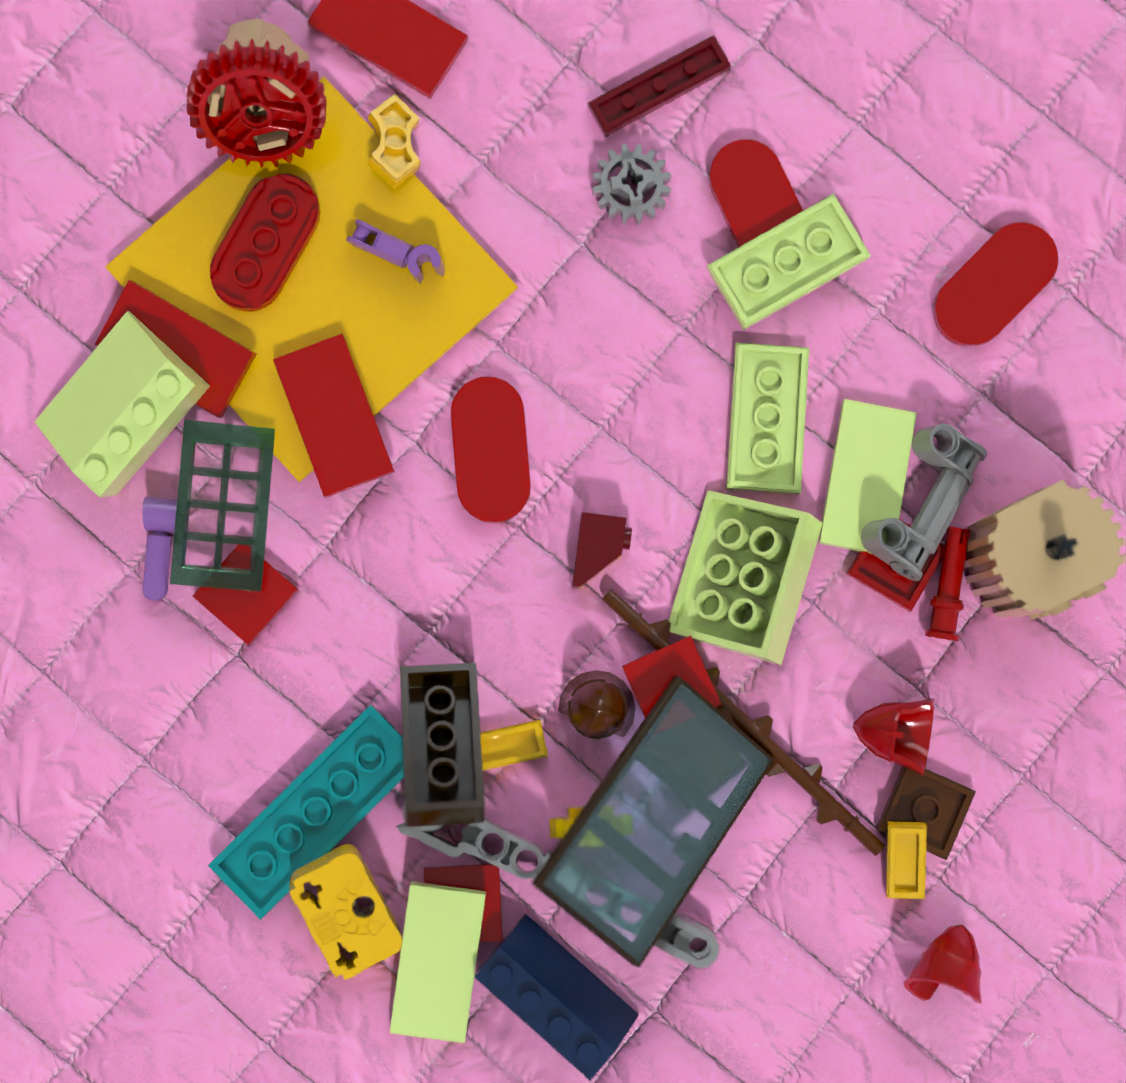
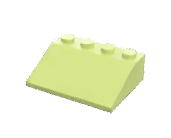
M127 311L34 422L70 470L97 496H117L210 385L131 312Z
M707 490L669 618L671 623L669 633L682 637L691 636L692 640L782 665L823 523L808 512Z

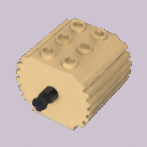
M1063 479L969 525L971 535L968 541L967 560H965L964 569L968 568L970 575L965 577L967 584L973 583L976 587L971 590L975 597L981 595L985 599L981 602L985 608L994 607L998 611L993 614L999 618L1006 616L1017 618L1028 615L1030 620H1033L1037 617L1043 618L1048 615L1054 616L1073 606L1071 600L1076 601L1083 597L1087 599L1107 589L1104 582L1115 577L1118 566L1126 562V553L1120 555V547L1126 545L1124 537L1118 538L1117 531L1122 528L1119 522H1112L1110 517L1115 515L1112 509H1103L1100 504L1105 501L1100 496L1092 498L1087 495V493L1092 491L1085 486L1079 489L1068 487Z

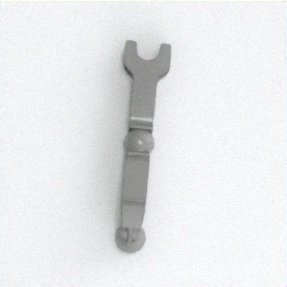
M405 799L402 807L405 822L396 826L401 834L421 840L424 844L450 857H459L463 853L474 855L523 879H535L552 854L551 851L545 854L537 844L497 825L485 816L484 823H470L463 828V838L458 845L433 834L442 829L444 825L407 827ZM496 833L502 837L504 847L499 854H491L485 849L484 839L487 834ZM530 850L536 854L538 865L534 870L526 871L519 866L517 858L521 851ZM569 855L553 879L600 918L636 935L657 903L604 877L589 876L591 871L586 870L585 872L582 863L573 855ZM599 884L605 888L607 898L603 903L592 904L587 900L585 891L590 885ZM633 901L639 904L642 912L637 920L626 921L621 917L619 910L625 902ZM679 912L674 914L655 943V946L664 952L697 968L709 967L715 962L719 954V945L712 930ZM695 938L707 941L706 946L699 951L689 948L690 942Z

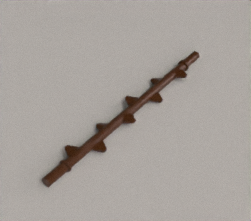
M613 589L602 598L628 624L627 627L629 629L632 627L655 650L670 645L667 638L671 623L667 619L649 624L642 617L643 614L641 612L638 614ZM716 667L707 669L706 671L722 704L717 706L716 709L775 759L766 775L770 777L786 772L819 803L816 821L819 824L837 820L844 827L843 830L845 832L849 831L874 856H877L884 849L885 845L859 821L857 815H852L820 785L823 767L816 763L802 768L769 737L773 719L767 715L751 720L717 688L720 670Z

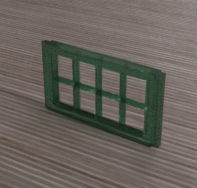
M184 420L170 585L261 592L275 429ZM196 443L224 445L222 469L194 466ZM232 446L260 449L258 472L230 470ZM193 475L220 477L219 501L191 499ZM229 478L257 481L255 505L227 502ZM190 507L218 510L217 533L189 532ZM226 511L254 513L253 536L224 535ZM187 540L215 542L214 566L185 564ZM223 543L252 546L250 569L221 567Z

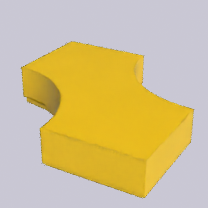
M393 94L372 110L368 116V121L374 127L378 137V148L371 155L368 165L393 190L417 172L421 165L420 159L413 151L411 145V133L418 126L420 117L396 94Z

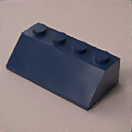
M526 913L475 972V979L590 1081L615 1053L639 1016L638 1012Z

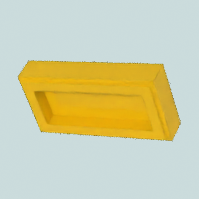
M541 720L480 732L483 770L548 757Z
M887 822V898L925 899L927 834L925 822Z

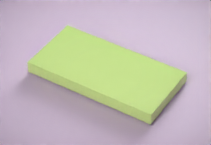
M832 194L710 263L706 269L744 331L865 262L871 255L837 198Z
M750 343L735 344L726 489L788 494L801 493L809 348Z
M848 399L842 401L822 516L823 525L818 544L868 552L861 542L863 527L875 520L899 519L916 412ZM883 529L881 535L883 542L886 544L888 538L886 531Z
M410 882L390 1025L391 1034L465 1043L486 891Z

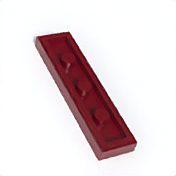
M713 35L589 101L588 108L604 137L726 73L731 69V64Z

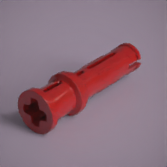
M948 527L946 530L937 596H933L930 599V605L933 607L930 629L925 630V636L959 641V635L956 634L959 611L964 609L963 600H959L971 530Z

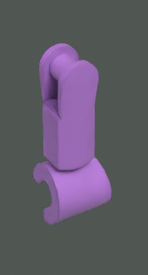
M356 219L354 223L357 227L352 237L347 236L346 241L351 245L401 268H405L408 265V269L414 279L420 284L424 278L421 266L425 262H431L436 273L444 277L445 264L437 249L431 245L424 244L414 248L413 245L359 219ZM370 233L377 236L372 246L365 243Z
M144 498L143 524L145 530L153 532V535L147 534L144 566L146 569L144 571L142 590L144 596L152 601L164 598L168 591V570L170 569L173 537L168 536V533H175L181 502L179 499Z

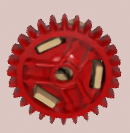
M251 19L231 25L228 28L227 38L218 46L217 53L209 51L206 60H199L197 70L192 71L187 88L186 110L190 116V126L196 128L197 138H206V148L210 149L217 146L218 157L228 153L231 155L232 163L237 158L245 160L246 167L249 166L251 161H256L263 168L266 161H271L277 167L279 159L282 158L291 164L293 154L303 157L305 148L313 149L315 140L320 139L322 128H324L326 122L327 100L324 95V84L319 82L318 72L310 71L309 54L297 46L280 27L265 22L262 19Z

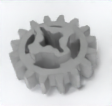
M622 144L621 154L617 155L611 149L608 151L609 162L602 159L598 161V169L601 172L593 173L592 181L600 185L593 187L592 193L595 197L602 196L598 202V208L601 210L609 207L608 218L610 220L618 214L622 216V225H626L629 217H634L636 224L641 225L642 215L646 214L648 218L653 220L656 214L654 207L661 210L665 208L666 202L662 197H669L671 188L663 184L670 182L671 173H661L665 168L666 162L664 159L657 162L653 160L655 150L652 149L645 155L642 154L641 144H637L634 152H629L627 145ZM636 164H640V165L644 166L645 168H647L648 170H644V169H642L641 167H639V166L636 165ZM620 166L621 171L619 174L608 180L612 171ZM628 173L634 185H637L635 196L633 190L626 184ZM656 189L651 199L643 204L644 195ZM615 199H620L628 206L618 203Z

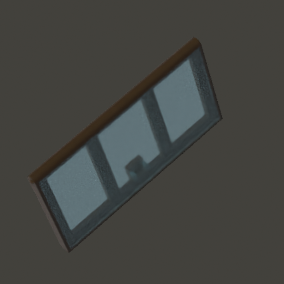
M674 676L541 868L532 884L632 966L640 968L775 759L682 678Z

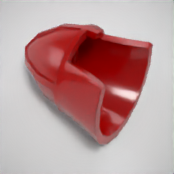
M935 699L880 704L865 711L853 723V729L860 742L875 756L909 768L924 776L930 746Z
M962 924L948 927L941 935L930 942L926 951L921 954L913 971L903 982L904 987L912 995L925 1001L930 1000L939 984H943L965 993L976 1003L982 1004L980 956L972 933Z

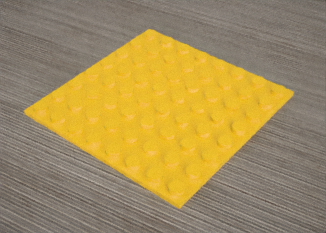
M325 76L319 82L324 84V95L327 100L326 122L324 128H322L320 139L315 140L313 149L305 148L303 157L293 154L291 164L283 158L279 159L277 167L271 161H266L263 168L256 161H251L249 166L246 167L244 159L237 158L232 163L230 157L105 266L123 288H125L128 280H132L257 353L229 405L299 483L311 474L314 469L273 359L343 334L375 417L518 290V286L415 174L393 190L368 165L371 155L378 148L377 134ZM288 173L296 175L311 186L320 204L318 226L279 296L270 305L250 312L233 309L217 296L210 278L212 258L255 184L266 177L270 178L277 176V174ZM356 219H359L413 245L414 248L424 244L431 245L437 249L445 264L444 277L436 273L431 262H425L421 266L424 278L420 284L414 279L408 269V265L405 268H401L351 245L346 241L347 236L352 237L357 227L354 223ZM370 233L365 243L372 246L377 236Z

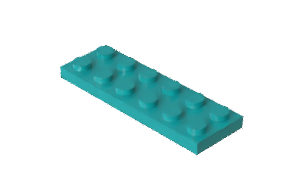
M370 705L208 866L261 920L290 892V877L295 870L330 852L404 778L403 736L373 705Z

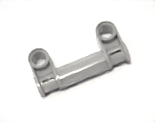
M938 424L918 430L913 436L912 449L914 454L939 471L940 474L911 527L897 518H888L867 523L861 532V542L868 552L890 565L898 574L914 581L921 580L923 576L921 570L930 554L936 552L958 507L973 483L972 475L978 463L985 460L987 456L985 448L968 439L948 424ZM934 436L936 437V439H937V441H938V448H937V449L935 448V446H934V444H933V437H934ZM883 529L887 533L888 539L886 544L882 540L881 533Z

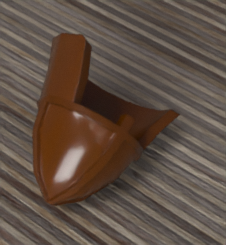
M599 670L581 673L569 681L560 695L558 706L560 713L569 716L570 722L576 731L590 739H603L613 734L624 737L633 724L636 709L633 694L625 682L610 672Z

